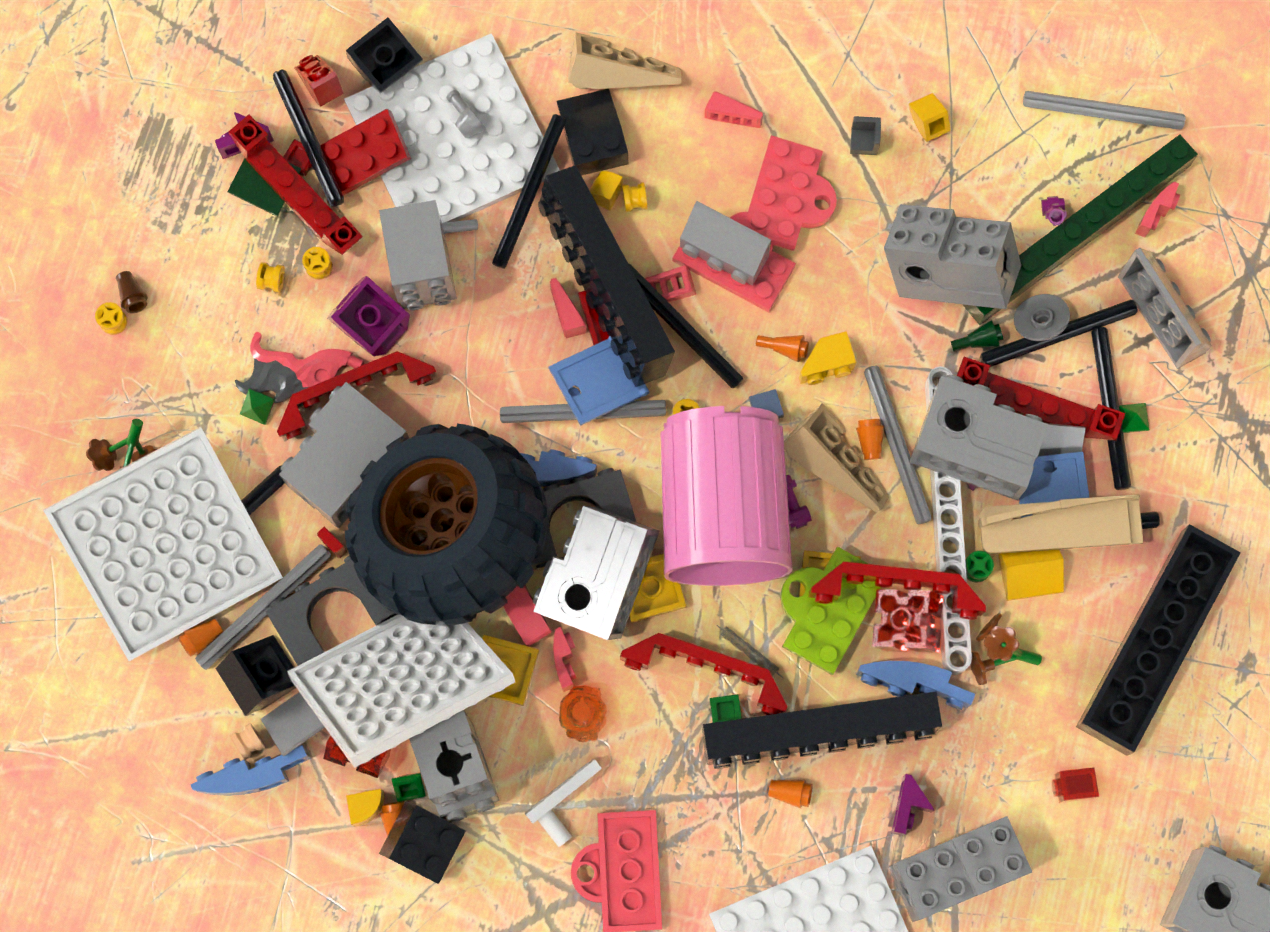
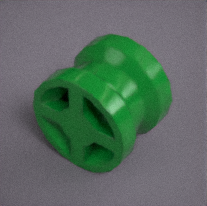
M974 551L965 560L966 577L971 582H982L993 571V559L984 551Z

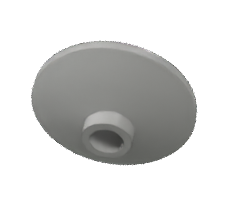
M1039 294L1026 299L1019 305L1014 314V325L1017 332L1024 338L1033 341H1045L1058 336L1065 330L1070 320V311L1066 302L1060 297L1051 294Z

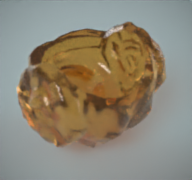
M586 685L574 686L562 698L559 722L566 731L568 738L575 739L578 742H594L597 740L598 733L606 725L605 714L607 713V706L601 698L600 688Z

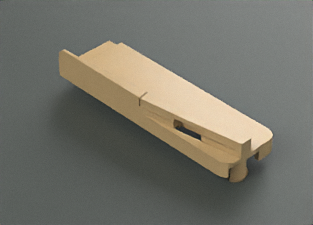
M1140 495L1063 499L1055 502L984 507L980 512L978 526L981 529L982 549L988 554L1143 544L1139 504ZM1032 514V516L1012 520V518Z

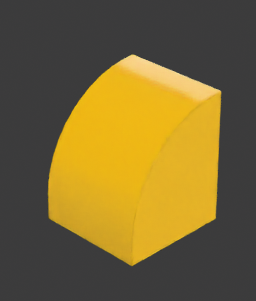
M933 93L908 104L914 123L926 142L951 131L948 111Z
M601 171L589 190L597 205L611 211L622 191L623 177L609 171Z
M382 789L346 795L351 825L356 827L367 824L380 813L381 805L384 804L385 798Z

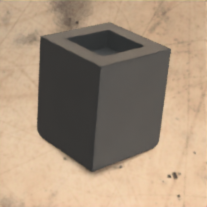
M854 116L851 126L850 154L877 155L881 138V118Z

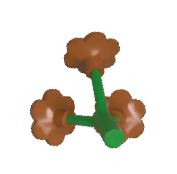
M133 419L128 437L114 445H111L105 439L100 441L98 439L90 440L86 456L92 461L93 467L98 471L103 469L111 471L114 468V461L117 459L116 450L125 445H128L124 465L120 466V469L129 465L131 459L134 462L157 450L151 445L142 447L139 442L143 421Z
M1000 612L984 626L976 638L978 642L984 639V646L988 649L987 656L990 659L982 661L977 651L971 652L972 660L970 666L979 685L987 684L985 674L987 671L994 670L995 666L1015 660L1039 665L1042 660L1040 654L1019 649V641L1015 638L1016 632L1013 628L1005 627L1003 629L997 626L998 621L1002 617Z

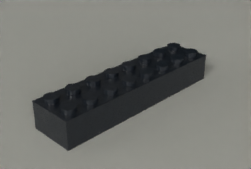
M575 165L546 175L541 190V198L538 202L539 211L543 217H547L553 238L559 240L564 259L567 263H571L576 282L579 286H583L588 305L591 309H595L599 316L600 328L611 337V348L616 356L619 355L626 377L629 380L632 379L635 387L666 376L675 350L577 166Z
M1190 524L1181 531L1078 721L1076 728L1126 756L1135 752L1241 552Z
M936 691L703 724L702 736L706 764L713 765L714 769L731 767L734 761L741 760L742 765L760 763L763 757L771 756V761L788 759L791 753L799 752L800 757L817 755L819 749L828 748L829 753L846 751V748L849 747L848 745L857 744L858 749L874 747L878 743L877 741L886 740V745L903 743V740L914 736L915 741L927 740L936 735V732L942 727Z

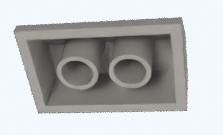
M696 201L680 237V247L683 248L682 251L692 258H697L698 256L707 261V265L716 271L724 270L730 273L735 281L741 284H746L747 282L752 286L769 258L771 239Z

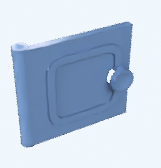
M610 336L607 340L548 367L580 426L650 393L646 384L635 387L632 379L629 380L626 377L619 355L616 356L611 348L610 341L612 339Z
M1083 451L1038 456L1033 464L1034 469L1028 487L1019 498V504L1090 498ZM1032 514L1021 516V518L1032 516Z

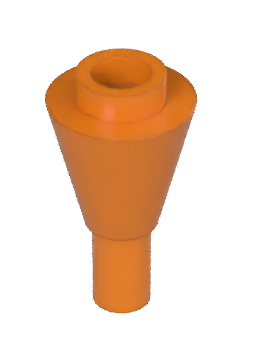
M758 335L756 346L773 349V351L800 362L801 357L806 358L809 342L805 341L804 335L775 338Z

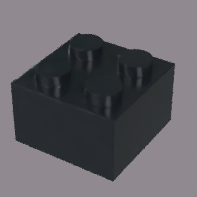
M406 801L379 854L439 884L466 830L416 804Z

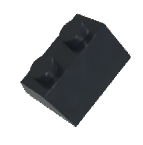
M389 17L346 49L347 59L380 94L423 61L422 57Z
M274 635L231 651L215 668L245 716L268 707L296 688L287 672L293 669L294 666Z

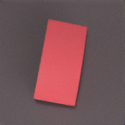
M1171 183L1154 199L1141 219L1135 234L1146 237L1150 229L1155 231L1161 216L1165 217L1169 209H1175L1180 194L1176 193L1179 183Z
M526 585L523 588L517 586L506 596L508 603L503 607L526 646L529 647L552 632L545 617L533 612L536 604H533V598Z
M561 627L555 629L554 661L562 690L566 692L574 688L572 680L576 679L570 662L564 665L563 661L573 657L571 649L575 648L569 632L563 634Z

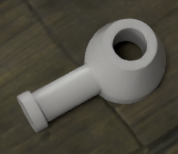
M453 90L447 95V100L461 114L455 126L465 138L479 134L486 129L460 97V93L457 90Z

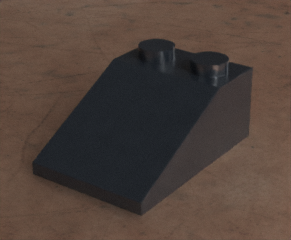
M609 88L556 101L560 116L566 119L563 130L572 164L577 166L581 176L629 164L625 138Z

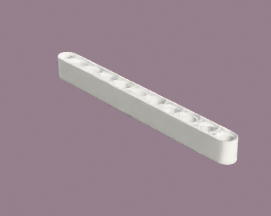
M935 367L930 371L926 379V413L936 388L932 379L935 377L941 378L942 375L946 377L947 375H953L946 367ZM930 470L936 572H945L947 569H953L967 583L960 480ZM948 486L951 488L953 496H942L939 487ZM945 513L952 515L955 524H944L941 520V515ZM950 541L954 543L957 549L956 552H946L943 549V542ZM950 590L948 594L938 593L942 665L945 670L951 671L952 675H959L970 666L972 660L969 619H962L960 614L952 613V609L947 606L946 599L953 597L954 590ZM951 625L958 626L962 631V637L958 639L951 637L948 633V627ZM959 654L964 660V665L962 667L953 666L950 662V655Z

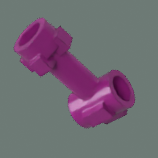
M1049 196L1047 199L1041 200L1042 216H1045V219H1049L1053 226L1060 225L1067 218L1064 198Z
M786 475L790 529L794 527L799 529L807 526V522L812 521L807 506H799L793 488L797 487L795 479L792 480L790 475Z

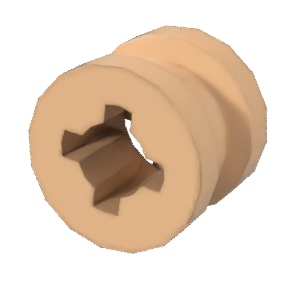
M251 723L246 725L242 732H235L230 735L234 745L245 760L250 758L251 753L255 750H262L266 747Z

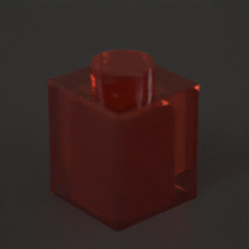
M1095 767L1057 772L1055 779H1052V791L1054 797L1058 796L1059 803L1090 800L1099 797Z

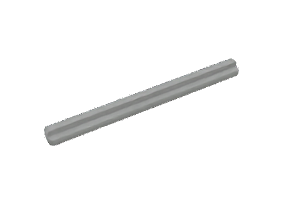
M1025 91L1023 96L1024 107L1171 129H1183L1186 120L1185 115L1182 113L1048 93Z
M877 365L865 369L864 374L882 426H884V432L917 524L927 523L931 520V514L914 465L909 462L911 457L881 371Z
M665 400L632 401L596 419L665 416L667 413ZM568 404L507 406L500 408L501 423L577 420Z
M320 544L197 655L195 658L197 663L205 670L210 668L267 616L265 611L271 608L270 604L290 595L331 557V553L327 548Z

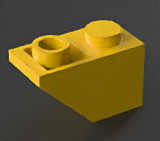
M847 331L822 337L818 340L800 372V384L808 382V385H815L823 382L825 377L835 375V378H841L851 374V370L855 368L856 360Z

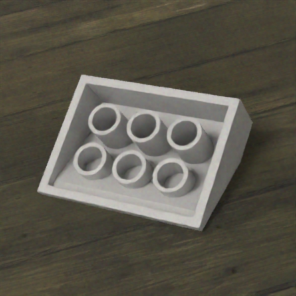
M1138 248L1133 252L1118 278L1178 369L1205 354L1212 346L1210 343L1211 339L1208 332L1204 328H1200L1196 322L1193 309L1189 305H1185L1181 299L1178 286L1173 281L1171 282L1165 274L1166 270L1162 261L1158 258L1156 259L1152 252Z

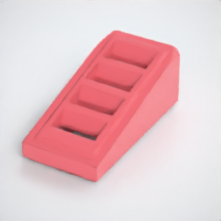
M714 91L706 105L704 118L760 128L763 113Z
M686 265L645 278L656 290V283H660L662 296L668 302L696 295L691 272ZM682 277L685 287L680 289L677 279ZM668 280H671L674 290L672 292H669L667 285Z
M556 278L551 279L550 289L564 337L567 339L585 334V321L560 282Z

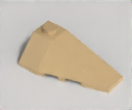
M575 33L568 69V83H571L576 88L608 89L681 84L682 76L679 67L652 57H646L643 60L633 53L634 50L625 47L622 51L609 47L610 41Z
M821 403L784 440V448L787 454L795 459L800 466L877 513L888 500V494L873 471L868 467H864L860 462L858 456L860 451L856 445L851 447L843 435L846 430L841 422Z

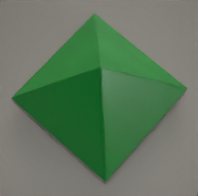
M249 388L240 415L266 425L275 399Z
M1146 403L1119 405L1120 411L1125 413L1122 422L1123 433L1150 430Z
M421 773L406 774L392 778L397 802L426 797Z

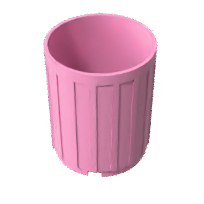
M714 406L687 410L668 417L667 423H664V431L660 433L664 577L669 581L681 584L727 586L766 582L789 575L793 569L783 427L779 425L778 416L769 410L741 406L740 412H725L724 406Z

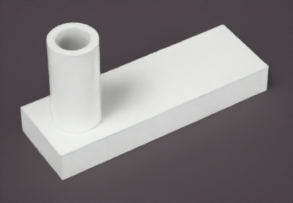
M591 759L525 812V815L532 824L538 820L558 847L567 842L572 835L551 809L602 769L595 759Z

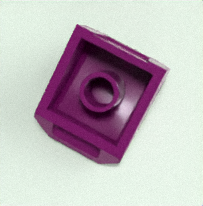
M365 276L353 286L348 294L332 310L327 319L375 357L386 354L408 329L410 314L368 276Z

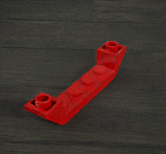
M250 114L228 131L247 162L323 243L343 255L363 238L345 216L340 219L269 143L267 132Z
M396 351L296 392L290 398L277 433L279 437L285 435L287 440L303 434L301 428L306 427L298 405L303 404L304 408L320 402V396L327 393L331 394L337 386L342 387L345 382L348 384L355 382L358 387L372 381L371 375L378 372L385 376L397 371V365L402 363L409 382L413 383L416 381L417 386L433 380L431 375L436 373L435 367Z
M965 356L963 357L957 376L964 380L963 383L972 386L979 384L990 388L992 393L997 394L993 405L998 406L1002 404L1010 406L1015 410V413L1024 416L1026 414L1038 416L1044 423L1085 427L1084 438L1117 439L1125 413L1098 404L1095 409L992 374L988 372L990 365Z
M844 561L812 586L808 596L809 598H815L817 603L832 604L833 600H838L840 597L842 578H845L846 582L850 584H863L864 581H873L875 586L892 587V584L904 585V589L913 591L921 590V587L933 588L932 591L935 593L948 594L950 590H954L952 613L960 614L962 619L975 620L977 616H981L986 612V605L960 574Z
M657 633L621 652L620 660L625 662L624 666L636 671H640L641 667L648 669L654 649L657 648L660 649L659 654L665 657L675 659L676 655L687 658L686 663L692 666L702 668L704 664L713 667V672L719 675L730 677V674L742 677L741 681L752 686H757L758 683L764 684L757 706L762 708L761 712L766 715L786 712L787 704L770 671L766 668L661 633Z

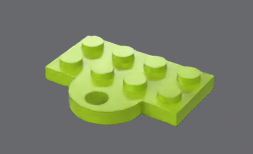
M838 546L824 571L814 567L798 569L786 579L780 594L784 612L795 622L782 648L830 675H833L881 588L875 586L873 581H864L863 584H850L846 582L845 578H842L841 595L838 600H833L832 604L817 603L815 598H809L811 587L843 561L868 564ZM793 582L802 583L805 588L804 595L794 597L789 591L790 584Z

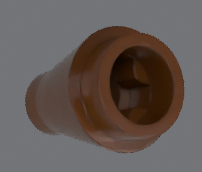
M130 271L120 272L116 276V281L118 283L121 307L126 309L128 313H138L144 310L148 299L146 293Z

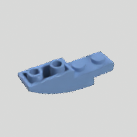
M550 449L549 452L541 451L539 461H535L534 456L520 453L536 472V477L541 487L559 484L560 486L571 484L570 481L581 476H586L589 479L595 477L597 473V464H593V460L586 457L577 456L576 459L565 457L564 452Z
M911 661L873 662L860 665L856 675L861 676L863 683L873 687H877V684L888 688V693L897 697L911 695L915 687L919 688L920 694L937 691V696L946 699L947 705L962 710L963 707L968 708L975 697L974 693L948 683L952 675L951 671L924 663Z
M301 745L284 757L283 755L273 759L270 756L264 757L254 763V768H251L248 761H240L239 758L223 764L224 769L216 773L208 771L197 776V782L190 785L192 790L209 795L233 796L261 792L289 782L285 771L311 759L307 748Z

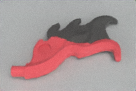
M256 332L250 344V351L254 357L252 376L244 383L235 380V384L239 391L247 395L249 388L260 393L273 391L276 393L274 403H281L289 399L296 392L335 377L343 366L346 367L348 365L352 368L362 366L364 360L353 356L352 352L341 349L320 350L303 360H298L293 353L262 349L260 346L262 335Z

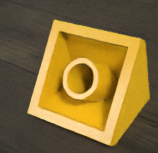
M1060 550L998 554L1007 601L1064 592V559Z

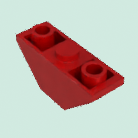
M318 55L306 56L299 61L300 65L294 67L312 98L320 107L344 94L335 71Z

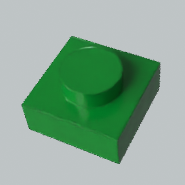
M738 694L709 699L712 723L742 719Z

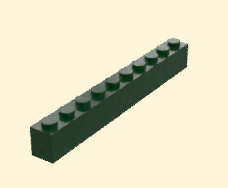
M1182 135L1176 136L1019 255L1021 267L1008 304L1189 168L1198 154ZM963 305L979 325L1001 310L998 308Z

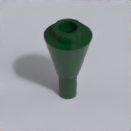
M991 320L969 333L968 336L950 342L953 352L968 347H1000L999 341L1004 339L1000 325H994Z

